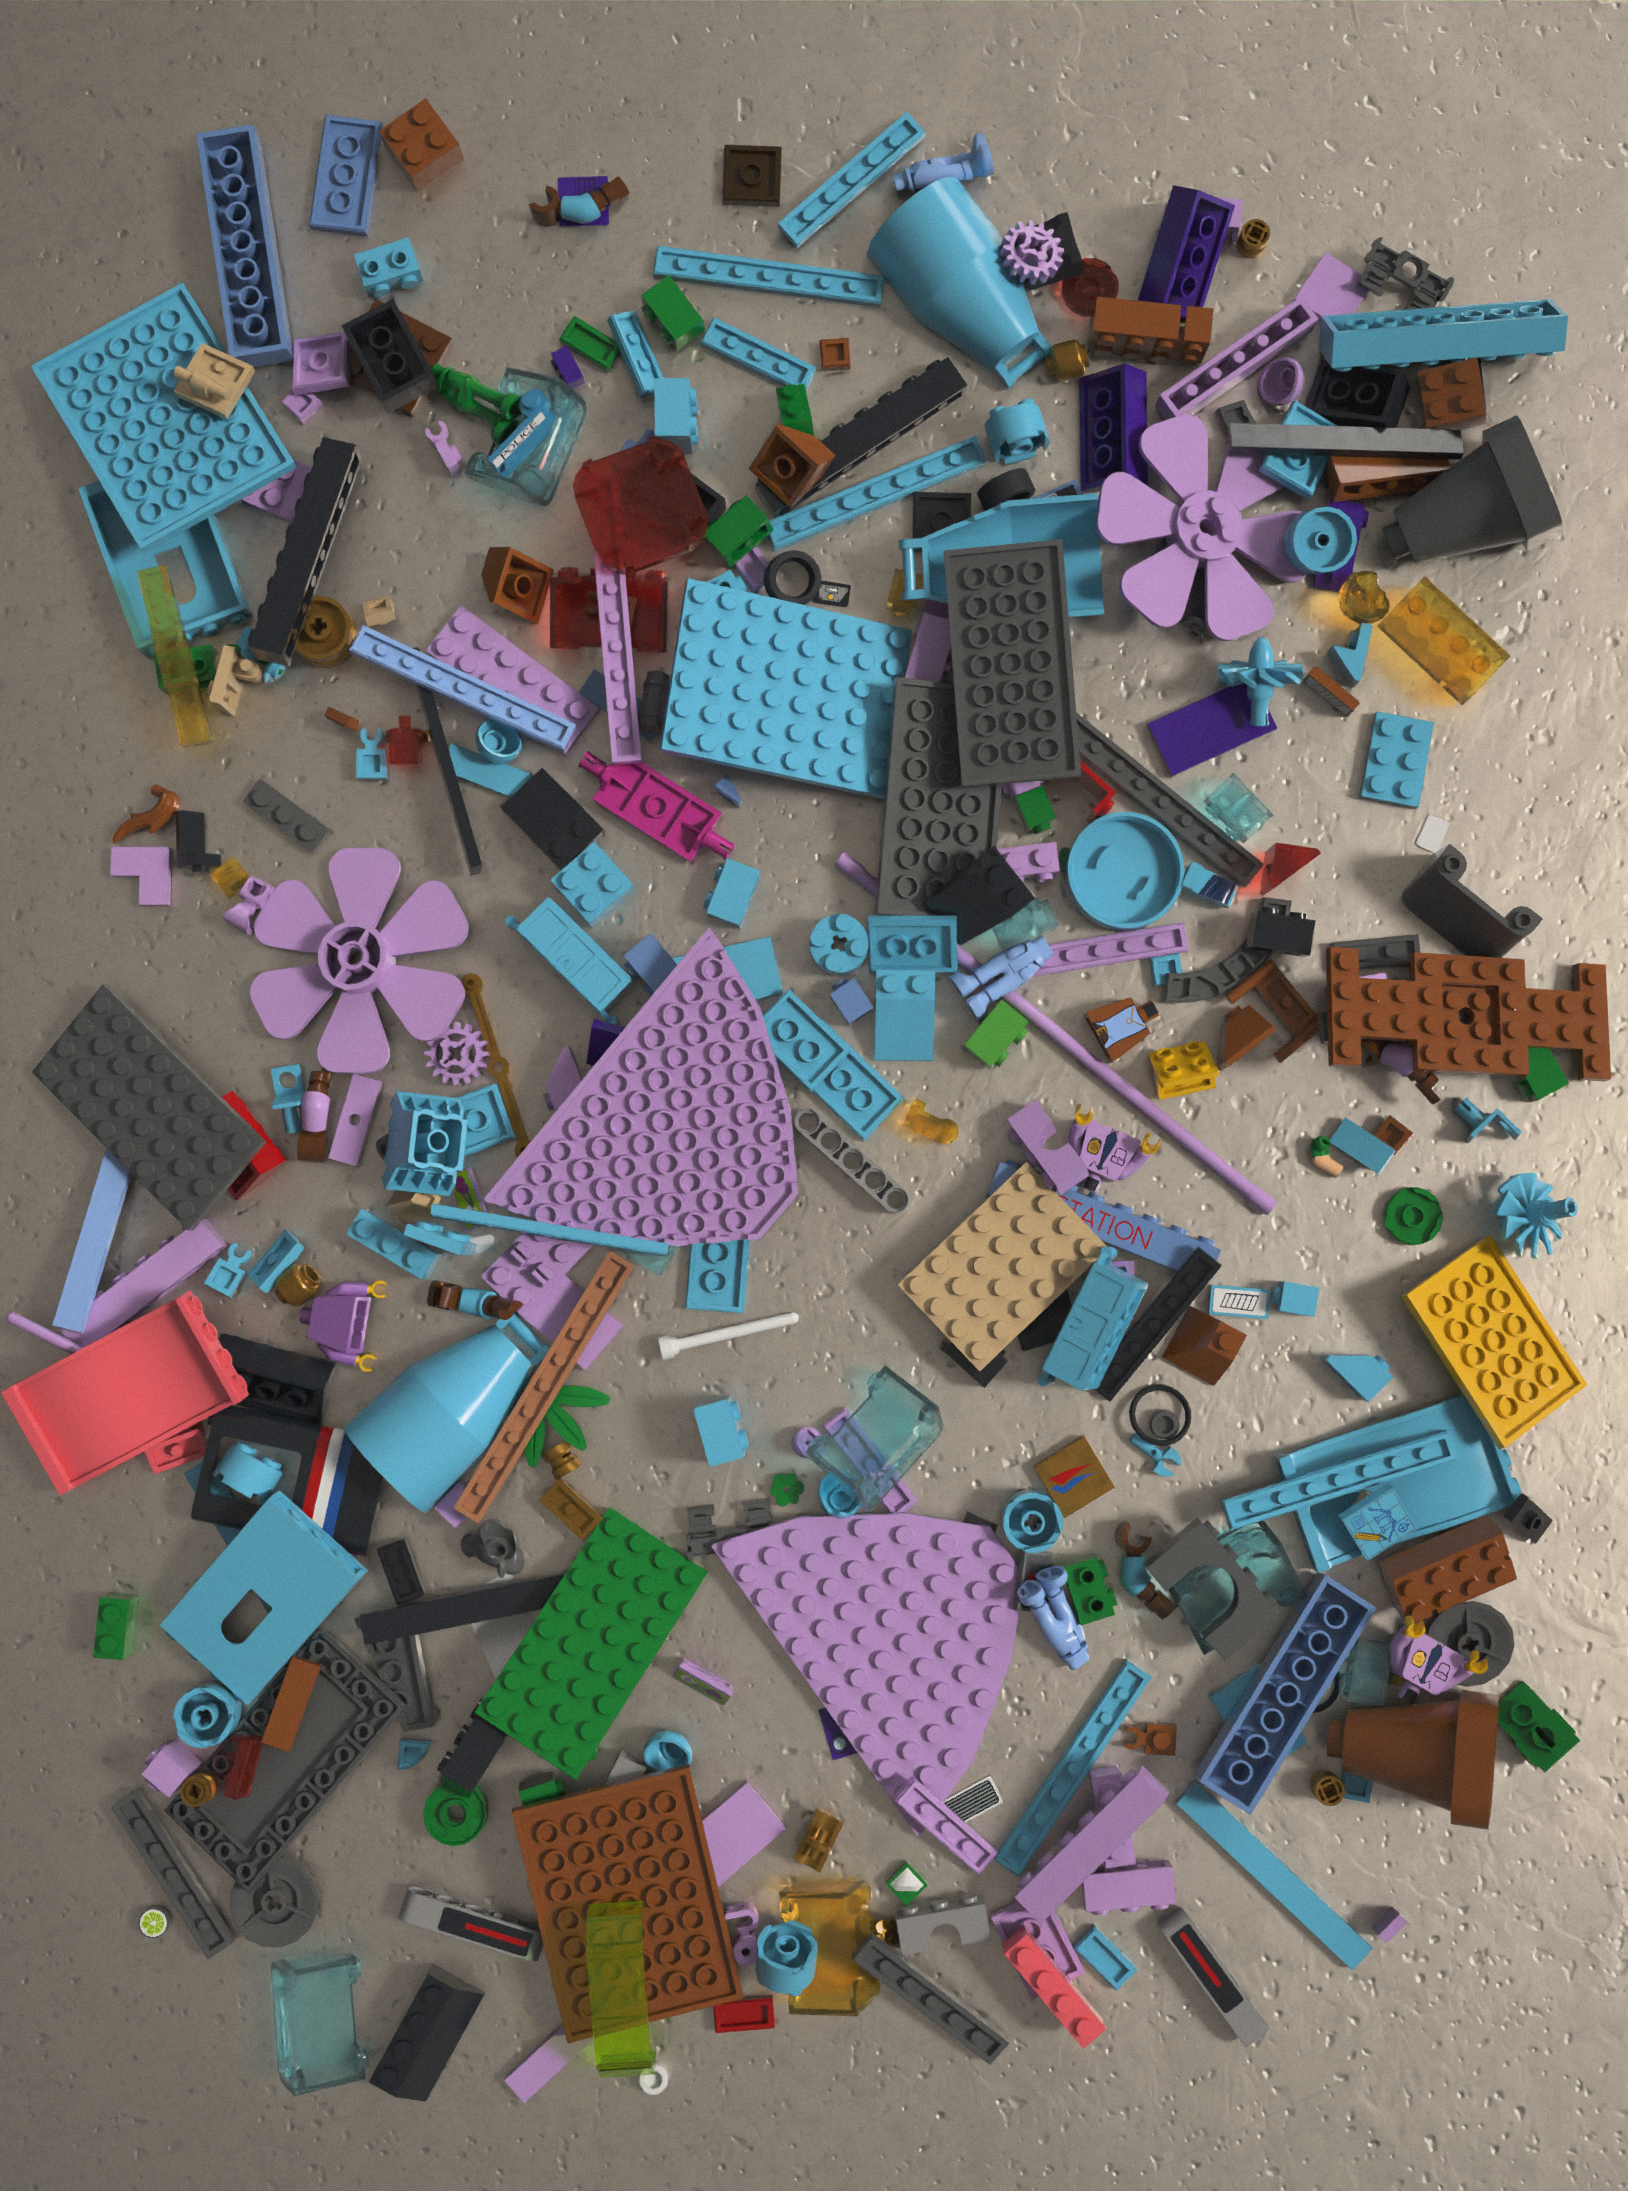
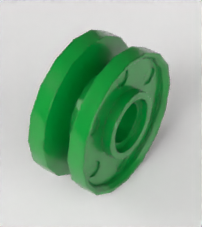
M441 1783L426 1800L423 1811L424 1823L430 1835L441 1844L449 1846L465 1845L475 1839L486 1824L489 1804L485 1792L478 1784L467 1799ZM451 1805H459L463 1809L464 1815L462 1818H454L450 1814L449 1808Z

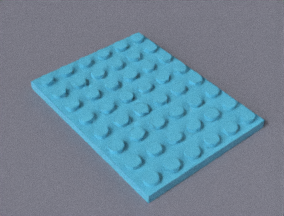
M183 282L31 365V368L143 554L297 468L248 387L244 390L228 419H224L176 397L173 390L180 379L173 376L174 369L177 366L186 369L201 343L226 353Z
M688 578L685 582L659 752L884 799L894 678H905L912 630Z

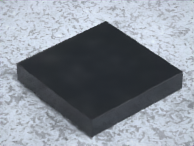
M913 492L912 539L923 538L971 517V493ZM914 549V552H922V549Z

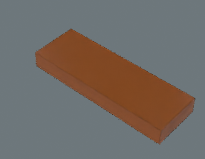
M296 1655L292 1656L261 1743L287 1752L291 1751L321 1669V1664Z

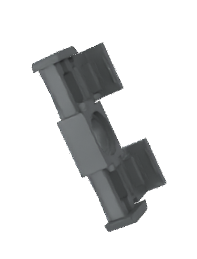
M1382 237L1373 241L1372 249L1364 258L1365 263L1370 261L1372 263L1371 265H1366L1357 285L1379 297L1385 292L1381 288L1385 279L1389 280L1391 277L1413 289L1412 294L1415 295L1412 303H1407L1404 310L1434 308L1437 302L1445 300L1454 283L1453 277L1446 280L1428 270L1429 263L1405 250L1399 254L1380 243L1383 239ZM1406 262H1412L1416 266V275L1411 279L1406 278L1402 273V267Z
M770 1498L743 1501L744 1512H748L749 1521H745L746 1525L719 1528L716 1530V1534L714 1532L716 1525H712L711 1516H715L714 1504L688 1507L690 1532L686 1535V1545L689 1561L693 1562V1556L716 1554L711 1545L725 1540L728 1535H741L765 1528L769 1523L775 1524L772 1522ZM764 1506L761 1509L748 1510V1508ZM710 1513L709 1515L695 1516V1514Z

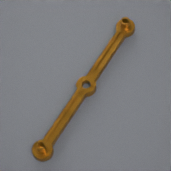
M470 973L465 975L461 982L465 988V993L470 996L483 1039L488 1042L486 1045L487 1052L490 1053V1061L487 1066L488 1072L497 1079L516 1136L515 1155L518 1158L531 1141L528 1140L508 1079L510 1064L508 1060L501 1057L481 996L483 981L478 975ZM496 1063L503 1064V1070L501 1072H496L494 1070V1066Z

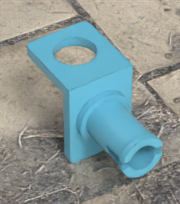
M299 1064L273 1067L271 1069V1076L276 1097L271 1103V1109H281L285 1133L302 1131L299 1105H301L305 1087L301 1067ZM282 1073H292L296 1078V1084L291 1088L282 1086L279 1081Z
M1466 1097L1454 1109L1473 1127V1132L1466 1139L1468 1143L1493 1120L1514 1140L1522 1134V1131L1498 1108L1491 1115H1485Z

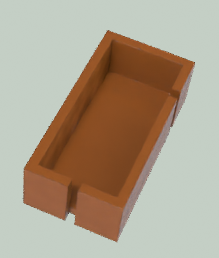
M1097 297L1090 318L1087 352H1094V355L1099 357H1108L1113 354L1123 355L1122 357L1128 360H1137L1142 357L1151 358L1153 362L1165 363L1171 360L1180 361L1182 365L1193 366L1197 363L1201 364L1210 345L1214 309L1187 306L1185 326H1181V305Z
M1488 1514L1379 1561L1394 1608L1403 1620L1406 1616H1413L1414 1624L1418 1623L1421 1619L1424 1620L1433 1616L1431 1612L1433 1610L1441 1613L1456 1604L1464 1603L1517 1580L1512 1560L1508 1555L1509 1550L1504 1534Z

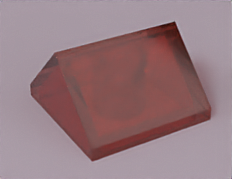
M1276 842L1265 851L1259 891L1261 895H1266L1320 855V851L1316 848Z

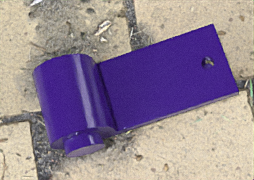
M1328 499L1326 507L1340 509L1350 517L1356 528L1357 543L1354 554L1344 566L1335 571L1315 574L1313 587L1348 592L1361 528H1366L1369 511L1364 510V504L1348 501L1333 502L1332 499Z

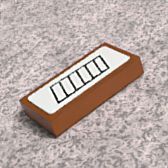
M1314 666L1303 680L1346 717L1360 704L1355 697L1317 666Z

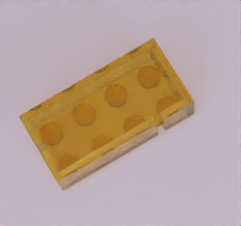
M1426 576L1377 626L1438 684L1442 680L1447 684L1443 688L1461 705L1467 702L1511 656Z

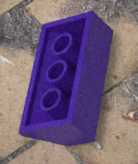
M1173 185L1137 301L1181 305L1180 317L1186 318L1187 306L1203 307L1235 205L1200 190Z
M1124 363L1080 377L1081 491L1100 492L1103 481L1109 475L1116 472L1130 474L1148 486V463L1140 454L1138 446L1139 438L1147 428L1146 371Z

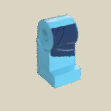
M1192 861L1185 871L1181 891L1216 906L1229 908L1238 885L1228 879L1219 877L1217 874L1204 869L1202 865Z

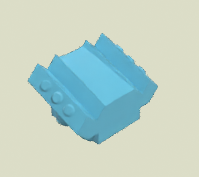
M396 1091L390 1103L393 1114L388 1122V1146L384 1157L387 1168L382 1176L385 1189L450 1196L456 1184L457 1172L463 1169L468 1120L463 1119L464 1107L461 1099Z

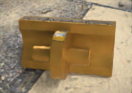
M816 1809L793 1860L803 1863L820 1873L844 1821Z

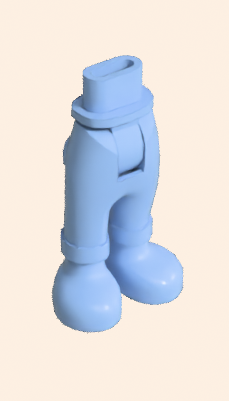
M983 132L973 137V147L968 154L963 152L957 156L936 157L918 161L912 164L910 169H908V166L904 167L905 172L893 175V180L897 192L908 188L910 192H917L945 177H956L959 181L973 180V177L994 175L990 149L985 141Z
M1041 935L1032 942L1028 939L1026 945L1022 943L1003 950L989 959L980 968L974 969L973 974L964 975L961 972H955L949 977L959 994L964 998L979 985H984L988 980L1003 973V976L993 984L986 986L983 991L965 1000L973 1016L980 1022L986 1018V1008L991 1001L993 1003L996 1002L1000 997L1026 983L1034 976L1040 966L1043 967L1045 965L1044 961L1052 957L1054 953Z
M1062 1566L1048 1567L1035 1574L1037 1581L1026 1580L1022 1583L1017 1591V1595L1022 1604L1030 1606L1032 1614L1035 1615L1047 1641L1058 1653L1060 1660L1066 1662L1070 1670H1076L1090 1659L1086 1651L1088 1645L1085 1641L1083 1628L1080 1625L1078 1616L1061 1588L1068 1579L1065 1568ZM1045 1596L1051 1603L1056 1617L1053 1616L1051 1610L1049 1609V1605L1047 1601L1044 1599Z

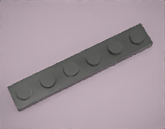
M138 1788L114 1804L111 1809L206 1958H211L236 1940L141 1790Z
M872 1932L853 1952V1961L989 2065L1008 2046V2036Z

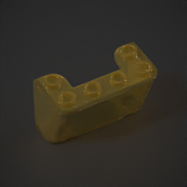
M864 1880L785 1887L779 1892L781 1921L787 1923L793 1918V1921L806 1925L812 1931V1936L818 1945L814 1979L809 1986L803 1989L800 1995L794 1997L788 1995L789 2014L858 2016L873 2002L874 1997L878 1996L880 1990L879 1980L853 1961L852 1958L853 1952L871 1932L874 1933V1919L870 1917L869 1907L872 1901L870 1886H867Z

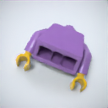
M376 1281L373 1285H367L366 1282H342L328 1289L324 1297H315L312 1307L305 1306L301 1309L299 1313L300 1323L309 1325V1339L317 1342V1347L329 1360L350 1366L359 1364V1367L364 1372H370L374 1369L373 1367L365 1366L363 1359L371 1358L376 1360L375 1354L367 1352L359 1356L357 1353L363 1352L371 1297L366 1296L367 1294H372L378 1299L385 1298L387 1295H377L374 1292L377 1285H387L384 1281Z

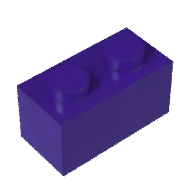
M567 345L551 353L553 360L550 362L554 370H558L561 374L559 379L563 387L567 386L570 391L585 383L584 377Z

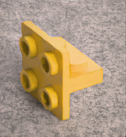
M1205 1041L1189 1042L1186 1045L1161 1048L1148 1053L1149 1061L1154 1070L1156 1094L1159 1100L1216 1088L1215 1077L1219 1076V1069Z

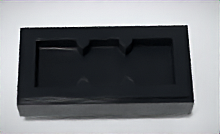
M1523 1493L1519 1494L1504 1514V1518L1534 1544L1538 1542L1553 1521Z
M406 1538L376 1549L396 1605L426 1594Z

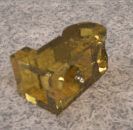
M917 1098L914 1099L902 1126L939 1144L945 1145L954 1142L959 1134L956 1122L948 1118L939 1119L923 1111L927 1103Z

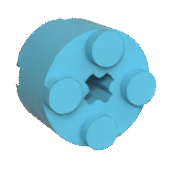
M1024 399L1017 405L1008 408L999 406L989 412L990 418L985 423V430L996 462L999 463V458L1004 459L1005 464L1022 462L1036 456L1035 450L1041 446L1043 451L1049 446L1050 439L1040 407L1035 404L1034 399Z
M834 914L825 917L814 927L810 935V954L814 964L821 971L834 976H847L857 971L865 961L868 951V936L859 921L847 914ZM838 939L839 942H846L844 944V951L840 952L838 948L832 949L834 940Z
M238 1441L236 1445L232 1443L214 1471L213 1476L220 1478L223 1475L224 1477L221 1482L249 1498L252 1496L256 1498L257 1495L261 1496L258 1502L264 1504L283 1475V1472L280 1470L283 1464L269 1456H264L263 1459L255 1455L257 1449L243 1441Z
M1026 1489L1013 1494L1006 1500L1001 1511V1526L1008 1540L1016 1548L1028 1553H1040L1051 1548L1057 1541L1063 1529V1517L1057 1504L1047 1494L1038 1490ZM1033 1514L1035 1518H1039V1520L1034 1522L1035 1527L1033 1528L1024 1523V1521L1028 1520V1515Z
M205 1681L184 1694L175 1706L173 1717L178 1736L186 1744L195 1748H206L219 1744L237 1727L241 1719L242 1701L236 1699L232 1695L231 1690L221 1682ZM206 1709L210 1711V1716L212 1718L207 1719L205 1717L207 1714V1712L205 1711Z
M782 1920L779 1925L771 1927L772 1924L766 1926L759 1934L756 1953L757 1981L760 1985L774 1992L794 1997L800 1995L803 1989L809 1986L814 1979L818 1945L812 1936V1931L806 1925L793 1920Z

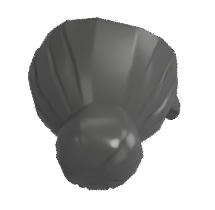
M495 1519L486 1520L477 1529L475 1534L467 1533L461 1539L460 1545L463 1554L469 1558L476 1556L481 1562L496 1567L500 1578H504L505 1573L509 1575L519 1574L524 1567L523 1552L516 1541L515 1533Z

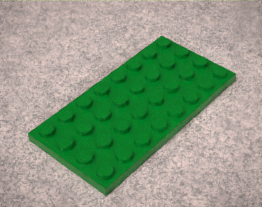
M610 1507L474 1712L574 1780H577L708 1573Z

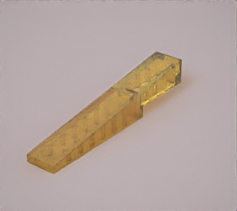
M165 564L139 570L137 575L163 685L168 691L180 746L187 749L213 743L212 730L168 566Z

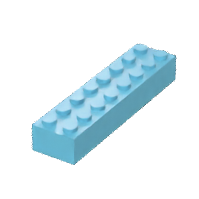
M1552 299L1321 316L1319 351L1331 368L1337 371H1348L1355 366L1377 369L1382 364L1405 367L1410 362L1433 365L1437 364L1439 360L1460 362L1468 358H1479L1489 361L1495 360L1497 356L1505 355L1510 358H1523L1525 354L1536 353L1539 356H1552L1554 352L1565 351L1568 315Z

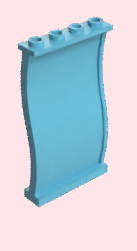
M1463 1393L1393 1418L1318 1441L1289 1453L1274 1456L1281 1480L1284 1481L1444 1430L1449 1431L1458 1460L1365 1488L1370 1492H1375L1382 1486L1390 1483L1417 1527V1530L1396 1543L1443 1530L1512 1505L1518 1495L1521 1494L1520 1485L1515 1477L1512 1478L1508 1468L1511 1466V1460L1505 1449H1498ZM1362 1490L1293 1511L1312 1569L1320 1573L1329 1570V1567L1362 1555L1338 1516L1353 1505Z

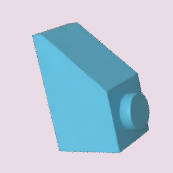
M1324 1354L1320 1358L1361 1400L1369 1402L1393 1378L1388 1372L1390 1366L1378 1355L1374 1358L1366 1354Z

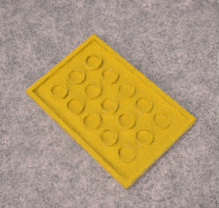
M1491 1235L1483 1237L1401 1296L1498 1449L1509 1446L1588 1385Z

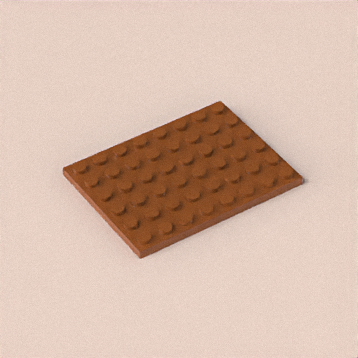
M689 1764L512 1808L513 1820L567 2044L744 1998Z

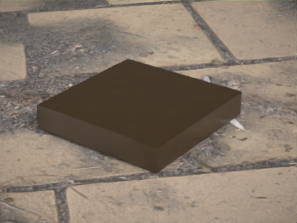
M724 145L723 205L780 207L782 147Z

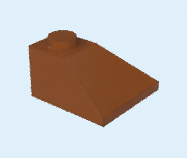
M778 424L748 469L791 508L823 476L836 455L815 436Z
M489 547L481 576L490 603L533 624H538L554 569L511 547Z
M1238 1005L1225 1015L1227 1021L1221 1025L1216 1063L1219 1070L1231 1066L1276 1031L1273 1025L1250 1005L1243 1009Z
M1189 1306L1162 1358L1215 1386L1234 1361L1247 1335Z

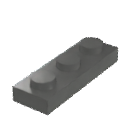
M262 779L257 781L243 800L245 804L313 854L318 851L332 832Z

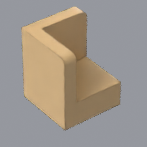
M395 1190L387 1207L404 1225L417 1223V1220H429L432 1216L430 1214L432 1204L438 1205L441 1198L433 1194Z

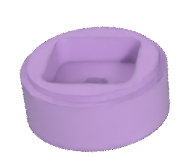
M811 1427L800 1429L792 1438V1448L802 1458L815 1456L823 1446L821 1434Z

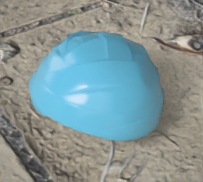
M492 719L480 724L476 731L475 740L479 752L493 763L502 764L510 762L517 757L522 749V736L520 732Z
M666 1730L653 1734L643 1749L645 1763L654 1772L686 1764L690 1765L692 1761V1751L688 1741L676 1731Z

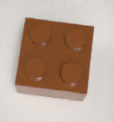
M426 98L379 130L385 148L417 191L464 159L459 143Z
M1477 358L1418 371L1427 429L1463 430L1488 424Z

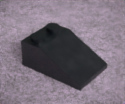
M1321 360L1305 406L1338 426L1397 428L1411 387L1402 369L1385 367L1366 369L1363 366H1355L1348 371H1337L1331 368L1326 360Z
M543 768L500 807L560 871L604 830Z
M994 845L924 901L936 916H957V942L959 945H962L1009 919L1033 901L1035 897Z

